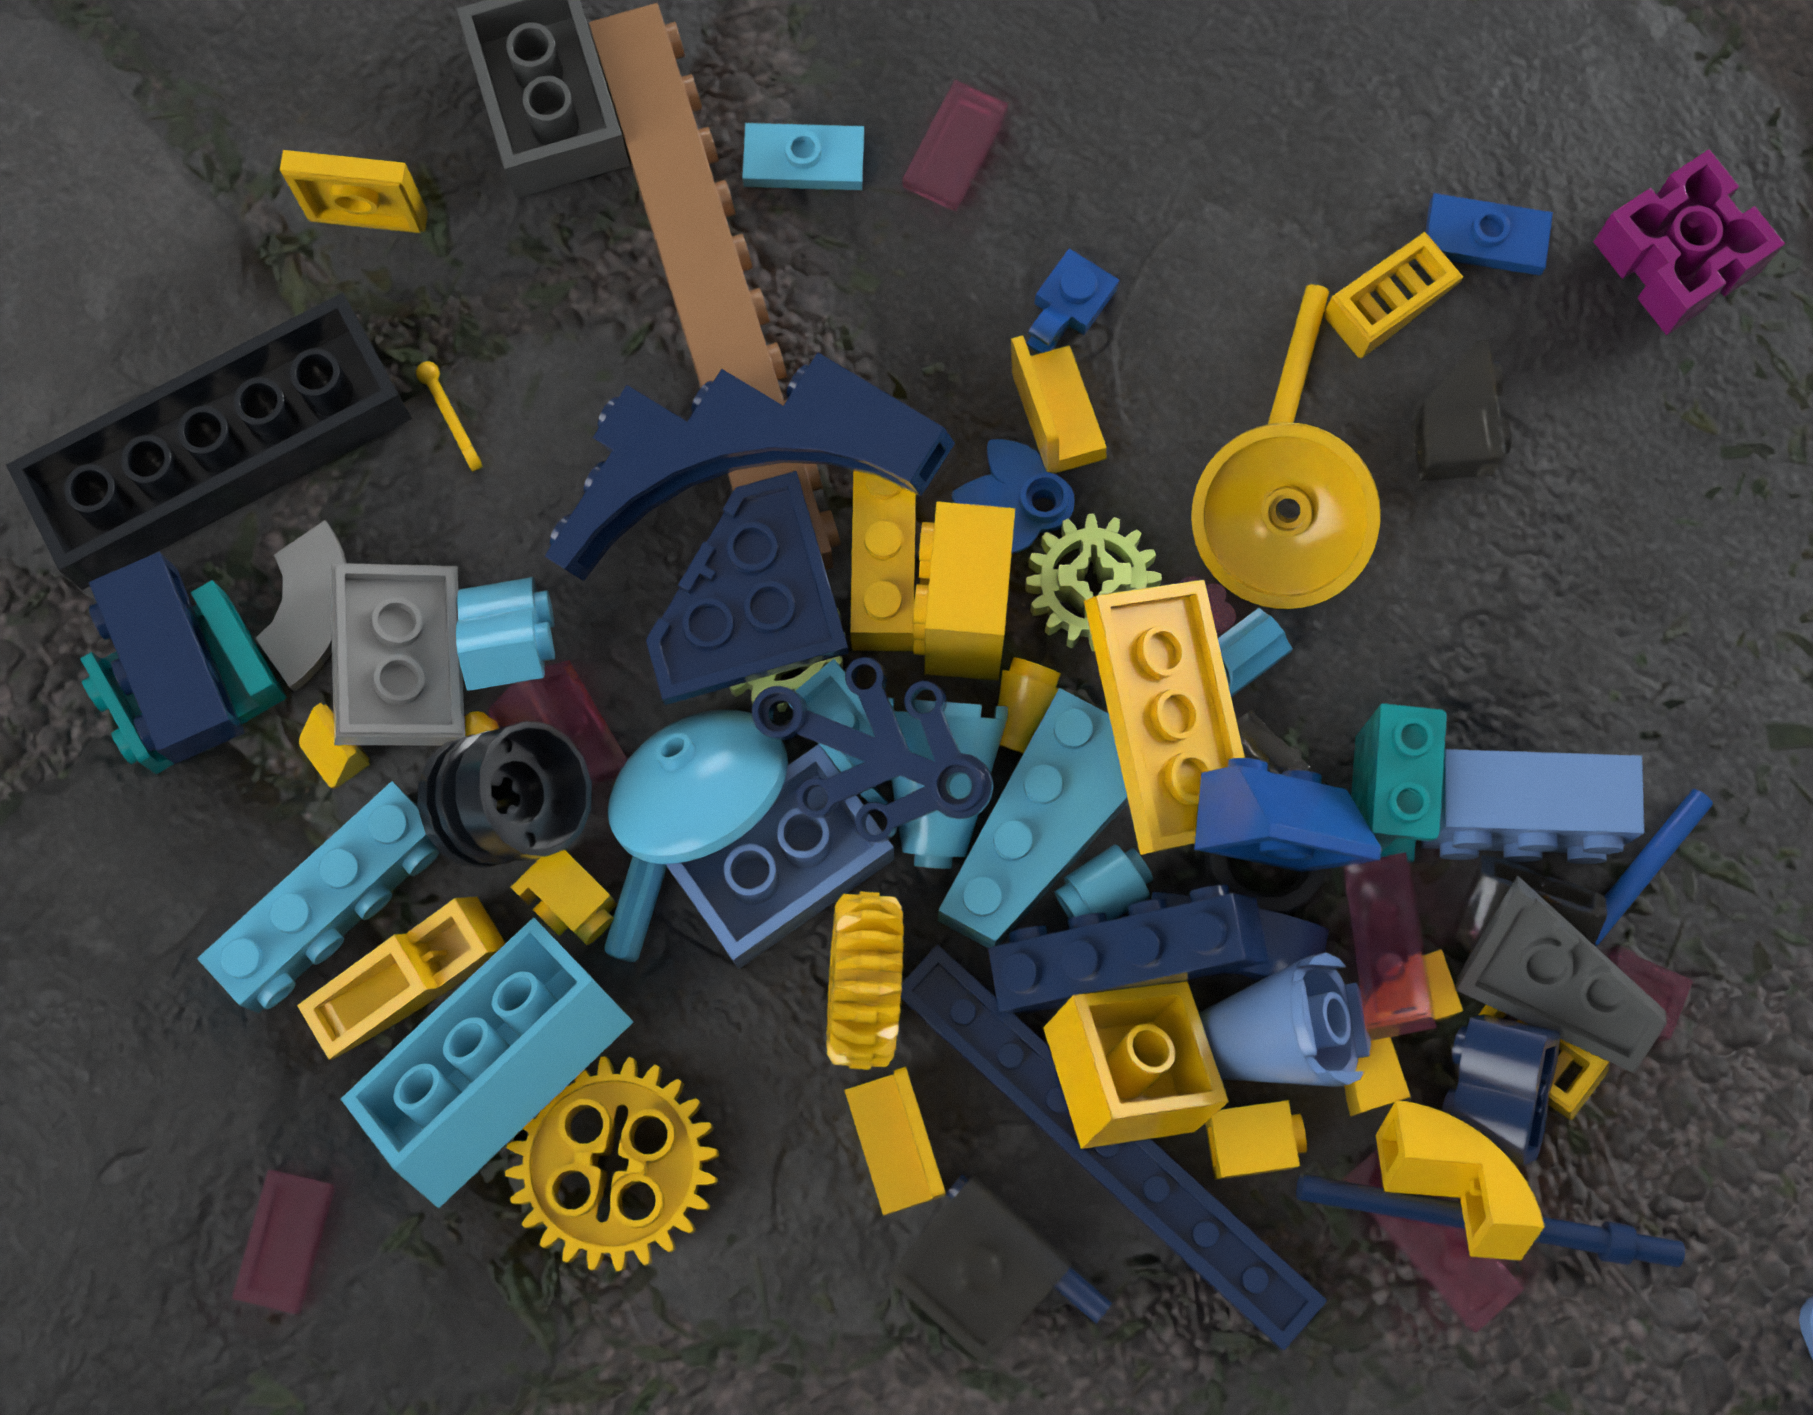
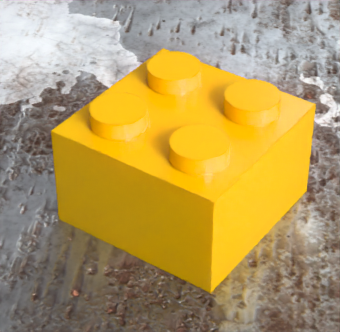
M1188 981L1073 995L1043 1028L1081 1149L1196 1132L1229 1102Z

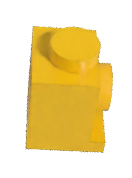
M566 850L539 858L511 886L528 905L537 897L541 899L533 910L558 936L570 928L586 945L594 942L611 925L614 918L609 912L618 905L611 895Z

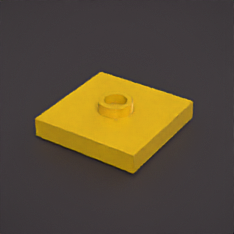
M283 150L280 172L309 221L414 233L425 232L428 211L406 163Z

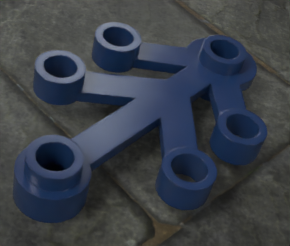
M861 657L852 661L846 669L845 681L850 691L858 695L875 737L809 711L803 697L787 687L772 686L763 690L756 697L752 706V719L761 733L778 740L791 739L799 734L865 761L825 780L812 778L803 782L797 790L796 803L800 811L807 816L814 818L828 817L836 810L839 802L899 776L924 785V787L888 805L873 802L864 805L858 811L855 818V826L859 835L867 841L881 843L893 837L897 827L938 810L951 818L966 819L980 813L991 799L993 780L989 769L980 759L972 755L960 753L944 714L947 705L946 695L939 686L932 682L919 681L911 685L905 694L904 704L908 713L921 721L935 761L910 752L885 691L888 680L887 672L874 659ZM872 666L877 674L876 682L871 688L862 690L857 686L856 675L861 668ZM923 690H932L937 700L934 709L928 713H919L915 707L916 696ZM788 702L793 708V718L787 725L778 726L774 721V710L779 704ZM966 774L972 782L971 792L964 798L956 799L950 792V782L955 776ZM822 786L827 792L828 800L822 809L814 811L808 805L807 796L811 789ZM880 810L886 815L887 826L882 833L872 835L867 830L866 819L871 812Z

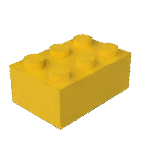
M937 502L935 523L922 522L919 549L920 583L916 584L913 613V654L925 655V674L999 680L1005 633L1015 508Z

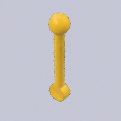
M430 361L422 362L416 370L417 379L419 382L426 384L430 389L471 471L474 472L482 468L483 465L438 380L440 375L439 367Z

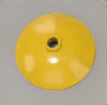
M1288 422L1258 426L1226 443L1214 455L1201 474L1193 496L1191 512L1195 544L1202 560L1212 575L1224 587L1240 598L1257 605L1276 609H1295L1312 606L1324 602L1346 589L1360 575L1369 562L1378 539L1381 520L1380 499L1377 487L1369 469L1360 456L1340 438L1325 430L1307 424ZM1283 499H1293L1300 506V514L1294 518H1286L1279 513L1278 503Z

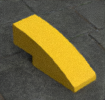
M477 896L454 898L406 934H397L390 937L297 1006L328 1059H335L405 1019L472 976L506 943Z

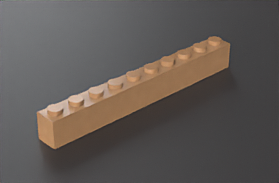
M658 3L589 22L599 62L700 387L708 381H714L720 370L723 369L784 406L787 400L783 399L778 380L787 378L784 361L778 343L766 345L760 326L770 323L767 308L760 288L749 290L743 271L753 269L743 234L731 236L726 218L736 215L726 180L714 182L709 164L719 162L709 127L698 129L692 113L702 109L693 76L689 74L681 77L676 59L685 57L676 23L664 24ZM780 463L728 473L730 484L734 491L739 486L797 471L825 570L834 568L831 548L840 546L841 543L831 510L819 513L813 491L823 489L816 464Z

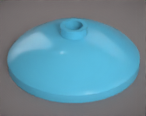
M740 710L705 711L671 723L647 739L630 756L620 771L608 804V820L613 834L628 853L638 859L651 863H682L699 859L721 850L754 827L777 799L787 773L788 759L785 745L782 740L774 739L761 733L753 722L752 713Z

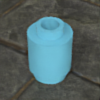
M1114 844L1065 876L1066 884L1054 891L1069 919L1091 913H1106L1107 921L1118 919L1127 913L1129 905L1150 898L1146 884L1153 880V876L1142 857L1134 848L1124 853L1118 845Z

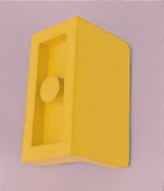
M1023 335L1011 338L1012 375L1046 472L1055 474L1106 459L1107 447L1070 345L1030 356Z
M906 1066L893 1070L894 1074L845 1089L883 1216L944 1197L946 1194Z

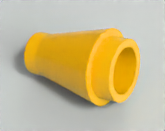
M1013 657L1009 671L1002 670L998 706L1008 707V718L999 746L1024 754L1058 691L1056 686L1061 673L1045 666Z

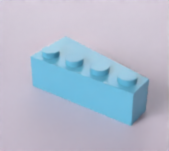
M1061 688L1058 689L940 906L938 922L987 948L1000 945L1009 935L1008 933L1021 922L1049 891L1050 887L1076 862L1092 841L1126 807L1129 802L1108 713Z

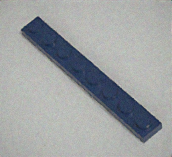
M938 944L902 982L900 1000L1280 1350L1284 1351L1327 1302L1319 1292L1151 1139L1081 1149L1049 1046L1013 1013L999 1012L997 998Z

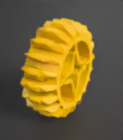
M860 891V894H843L835 905L830 949L826 1032L827 1055L833 1064L849 1066V1069L869 1070L871 1067H886L894 1058L900 1014L904 945L903 912L896 897L880 896L878 892Z

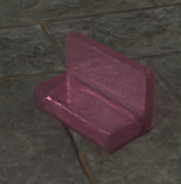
M570 660L546 666L544 678L513 683L488 709L490 718L497 722L499 728L524 721L550 724L568 736L584 757L592 785L618 777L628 760Z

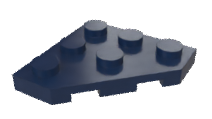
M797 471L753 482L734 489L723 508L724 513L707 542H703L678 584L679 590L663 617L661 619L658 618L649 633L646 642L664 705L849 653Z

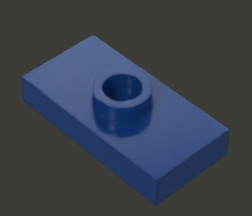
M1433 193L1429 203L1425 232L1452 262L1541 276L1546 268L1553 212Z

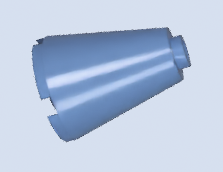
M1328 953L1307 956L1199 1012L1220 1078L1226 1080L1334 1087L1348 1085L1360 1080L1364 1071L1355 1070L1358 1058L1367 1057L1370 1054L1369 1017L1363 995L1357 983L1345 985L1336 970L1346 967L1343 962Z

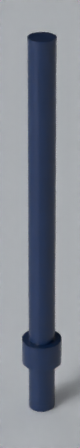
M1302 1173L1298 1178L1296 1188L1297 1200L1465 1230L1461 1202L1417 1194L1384 1192V1188ZM1542 1217L1545 1227L1535 1240L1537 1243L1597 1253L1601 1261L1630 1265L1633 1260L1679 1268L1683 1264L1685 1257V1246L1682 1241L1637 1234L1633 1226L1608 1221L1604 1222L1601 1227Z

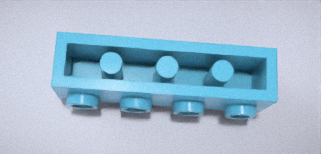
M391 781L197 959L240 1006L260 1013L264 1008L270 1009L280 1003L294 989L296 985L295 980L313 963L317 965L329 958L342 945L344 941L343 936L361 919L367 920L378 913L392 897L391 892L409 875L415 876L422 872L439 855L438 849L425 833L418 806Z

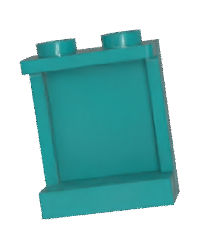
M213 580L190 592L197 605L193 606V609L241 725L287 698L286 694L229 596ZM117 651L104 658H99L93 652L81 657L80 659L90 675L82 680L83 687L100 712L109 709L119 727L111 732L112 738L127 762L132 765L138 761L155 774L172 766L174 763L157 752V750L149 752L137 732L134 717L142 713L134 694L127 696L114 675L111 662L119 659Z
M1381 703L1355 736L1351 797L1381 846L1380 860L1377 862L1410 865L1414 862L1416 840L1433 841L1439 836L1447 718L1443 710Z

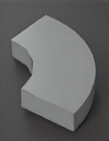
M326 520L274 554L283 576L282 601L274 620L256 637L262 649L294 692L306 684L321 669L332 653L330 569L331 563L347 564L339 540Z

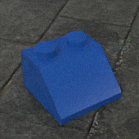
M1232 758L1228 760V767L1201 773L1194 850L1299 872L1380 860L1381 846L1347 789L1321 784L1322 776L1318 773L1289 770L1284 771L1280 775L1267 772L1268 764L1266 762L1251 758Z

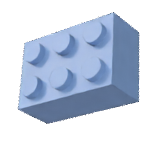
M819 744L787 766L785 781L777 799L762 819L742 837L721 850L702 858L682 863L665 864L738 969L894 860V847L889 840L881 843L871 842L862 838L857 832L855 818L858 811L863 807L857 796L839 802L836 810L825 818L807 816L798 808L796 793L803 782L812 778L825 780L840 773ZM822 786L814 787L807 796L808 805L814 811L822 809L828 800L827 792ZM869 814L866 819L867 830L872 835L882 833Z
M1445 749L1439 836L1433 841L1421 840V848L1440 849V857L1450 860L1475 859L1479 857V850L1503 851L1504 860L1513 862L1539 861L1543 859V852L1567 853V862L1575 864L1606 862V854L1622 852L1623 846L1644 834L1642 756Z

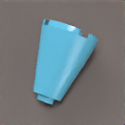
M888 698L894 711L895 698ZM915 700L917 711L923 714L932 711L936 705V701ZM947 702L944 714L960 753L972 755L980 759L991 773L1007 722L1008 707L995 706L994 718L981 717L982 705ZM894 711L910 752L935 761L921 721L912 717L908 712ZM959 774L951 780L950 792L956 799L964 798L971 792L972 782L966 774ZM902 776L891 780L894 801L924 787V785ZM937 810L899 827L902 852L915 854L914 866L950 869L952 868L953 857L966 856L978 814L966 819H955Z

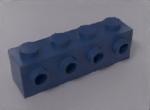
M1216 885L1189 892L1191 902L1168 907L1167 899L1147 900L1129 905L1128 917L1107 921L1106 913H1091L1068 919L1069 930L1048 934L1046 926H1035L1011 931L1008 933L1010 943L988 948L999 1012L1030 1014L1063 1007L1073 995L1177 983L1269 963L1257 898L1230 893L1228 885Z

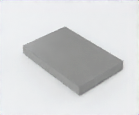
M331 563L330 601L334 745L442 746L446 742L465 737L463 675L456 646V624L459 621L457 566Z

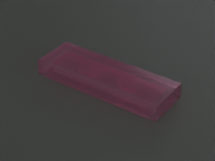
M1406 852L1381 857L1378 861L1344 866L1365 1028L1371 1041L1436 1028L1412 868Z
M1378 1148L1373 1150L1341 1180L1384 1188ZM1431 1196V1197H1436V1198L1445 1199L1444 1197H1441V1196ZM1368 1212L1471 1332L1477 1333L1524 1290L1499 1259L1470 1257L1466 1230Z

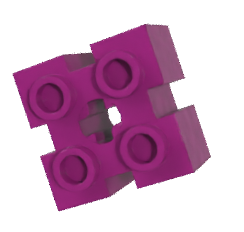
M1710 149L1670 174L1658 194L1652 188H1649L1614 211L1594 240V244L1622 279L1635 272L1642 280L1645 288L1637 299L1666 336L1703 312L1719 292L1725 297L1760 274L1785 245L1784 241L1755 206L1742 214L1734 204L1731 197L1737 191L1739 185Z

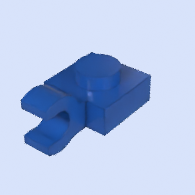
M1068 249L1036 293L1034 304L1042 308L1043 311L1029 329L1028 334L1032 336L1026 343L1027 347L1038 354L1051 351L1069 326L1085 335L1117 291L1119 279L1073 250Z

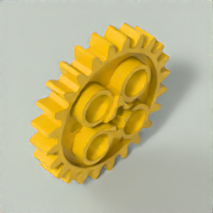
M606 1056L600 1057L596 1076H591L585 1068L575 1078V1083L567 1085L561 1093L540 1111L536 1119H532L522 1128L528 1132L526 1141L507 1143V1149L523 1155V1164L505 1170V1176L524 1180L525 1188L516 1192L510 1198L511 1203H531L534 1208L521 1223L524 1228L537 1227L543 1223L548 1227L539 1245L548 1249L561 1239L566 1241L562 1261L571 1263L584 1249L587 1250L589 1270L599 1269L605 1253L611 1254L612 1263L616 1271H625L628 1262V1252L631 1251L635 1252L643 1265L652 1264L651 1244L657 1242L666 1251L674 1252L676 1247L670 1231L677 1227L682 1231L693 1234L696 1229L686 1216L689 1208L707 1211L710 1208V1205L696 1193L699 1186L715 1185L718 1182V1178L702 1171V1163L719 1157V1151L709 1147H700L699 1142L700 1139L714 1130L713 1125L710 1122L692 1123L691 1118L702 1106L701 1102L697 1098L682 1104L677 1102L684 1087V1083L679 1079L672 1081L664 1089H661L659 1084L662 1069L657 1065H653L643 1079L638 1077L637 1061L634 1058L628 1057L621 1073L615 1074L610 1059ZM620 1106H626L628 1108V1116L622 1130L618 1153L621 1157L629 1160V1165L626 1172H615L611 1185L609 1217L607 1221L600 1222L597 1218L598 1208L604 1195L608 1176L607 1171L597 1167V1161L599 1156L611 1155L614 1145L616 1112ZM595 1108L603 1118L601 1134L590 1143L579 1144L571 1132L573 1118L583 1109ZM648 1119L662 1120L667 1128L668 1138L665 1146L654 1154H642L634 1143V1134L637 1127ZM582 1172L588 1178L591 1185L589 1199L582 1207L572 1210L567 1209L559 1198L560 1184L567 1175ZM637 1183H647L655 1194V1207L652 1213L642 1220L630 1219L622 1207V1199L625 1192L630 1186Z

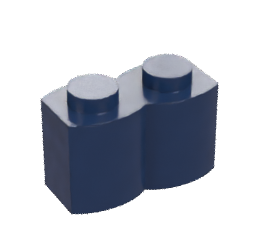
M1487 1014L1470 1018L1468 1026L1463 1025L1460 1027L1454 1041L1452 1058L1455 1064L1460 1065L1459 1083L1457 1089H1450L1443 1102L1442 1112L1465 1122L1479 1131L1505 1153L1512 1163L1524 1166L1537 1160L1545 1130L1548 1095L1557 1065L1560 1032Z

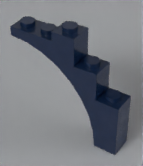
M820 353L816 354L809 366L803 365L794 374L787 388L786 396L788 399L784 406L721 369L715 380L706 382L696 394L691 407L693 414L688 422L626 385L620 396L612 398L601 411L597 424L598 430L593 436L597 442L611 453L605 462L598 463L589 473L584 484L585 494L573 513L565 515L553 529L550 537L551 547L545 557L582 581H585L613 543L651 510L694 485L741 469L780 463L835 465L879 476L922 496L955 443L943 426Z

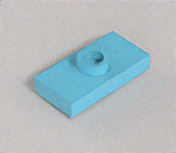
M745 123L744 187L862 190L864 126Z

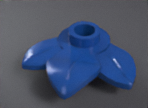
M1004 439L988 441L987 459L991 475L982 476L954 490L951 494L953 503L1015 508L1011 554L1029 548L1040 532H1053L1060 529L1063 520H1070L1075 504L1074 494L1070 485L1058 475L1046 472L1041 456L1036 450L1027 445ZM1047 498L1053 502L1055 507L1048 512L1036 510L1032 503L1036 499Z

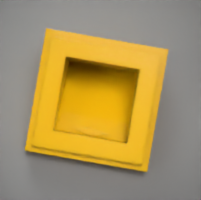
M319 703L312 709L302 730L299 744L327 785L335 789L370 765L368 762L370 758L360 745H334V712L327 704Z

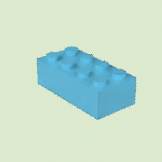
M533 917L351 1088L341 1100L391 1167L437 1208H440L593 1060L609 1047L633 1021Z

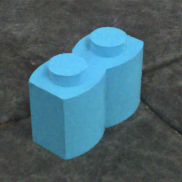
M534 577L459 589L457 596L459 621L456 624V646L467 691L544 678V661L555 659L550 629L554 627V616L548 590L537 592Z

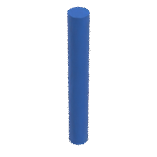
M1692 789L1577 929L1595 947L1600 944L1712 807L1713 802L1706 794L1697 789Z

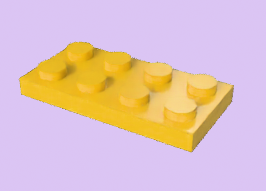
M1198 580L1094 596L1085 600L1084 605L1140 855L1195 844L1201 773L1228 767L1229 759L1245 758L1205 581Z

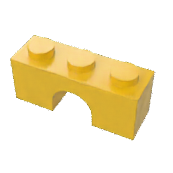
M853 470L850 629L852 651H913L916 494L879 476Z

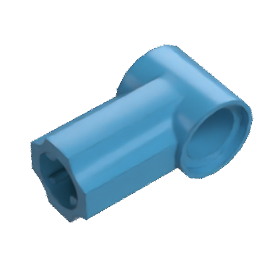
M1260 607L1218 638L1231 697L1290 654L1293 649L1286 638L1284 630L1271 615L1266 614Z

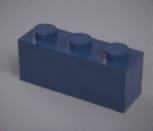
M157 552L89 582L97 602L89 606L91 618L104 640L112 639L119 659L111 662L112 669L123 692L127 696L134 694L142 714L134 717V723L143 744L149 752L157 750L161 755L176 764L245 733L179 572L164 555Z

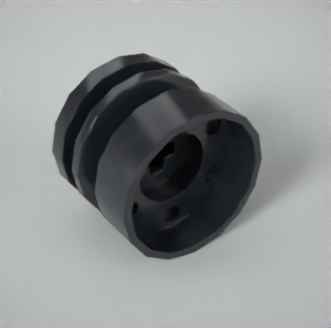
M524 721L444 743L428 758L419 779L418 811L426 835L442 855L460 866L487 868L508 864L513 861L546 857L567 849L583 832L591 811L592 783L584 757L568 736L550 724Z

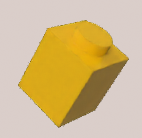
M1289 1100L1219 1110L1205 1123L1214 1180L1293 1169L1300 1166L1298 1154L1307 1152V1140L1302 1117L1300 1114L1291 1115Z

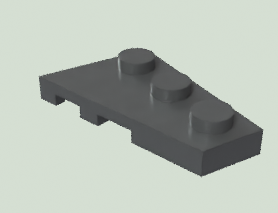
M1519 876L1515 879L1456 978L1457 991L1529 1025L1560 1032V1039L1632 1073H1635L1667 1024L1665 1010Z

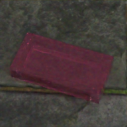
M954 80L903 177V188L957 211L1008 113V103Z
M268 1169L232 1299L293 1314L301 1313L334 1193V1184Z

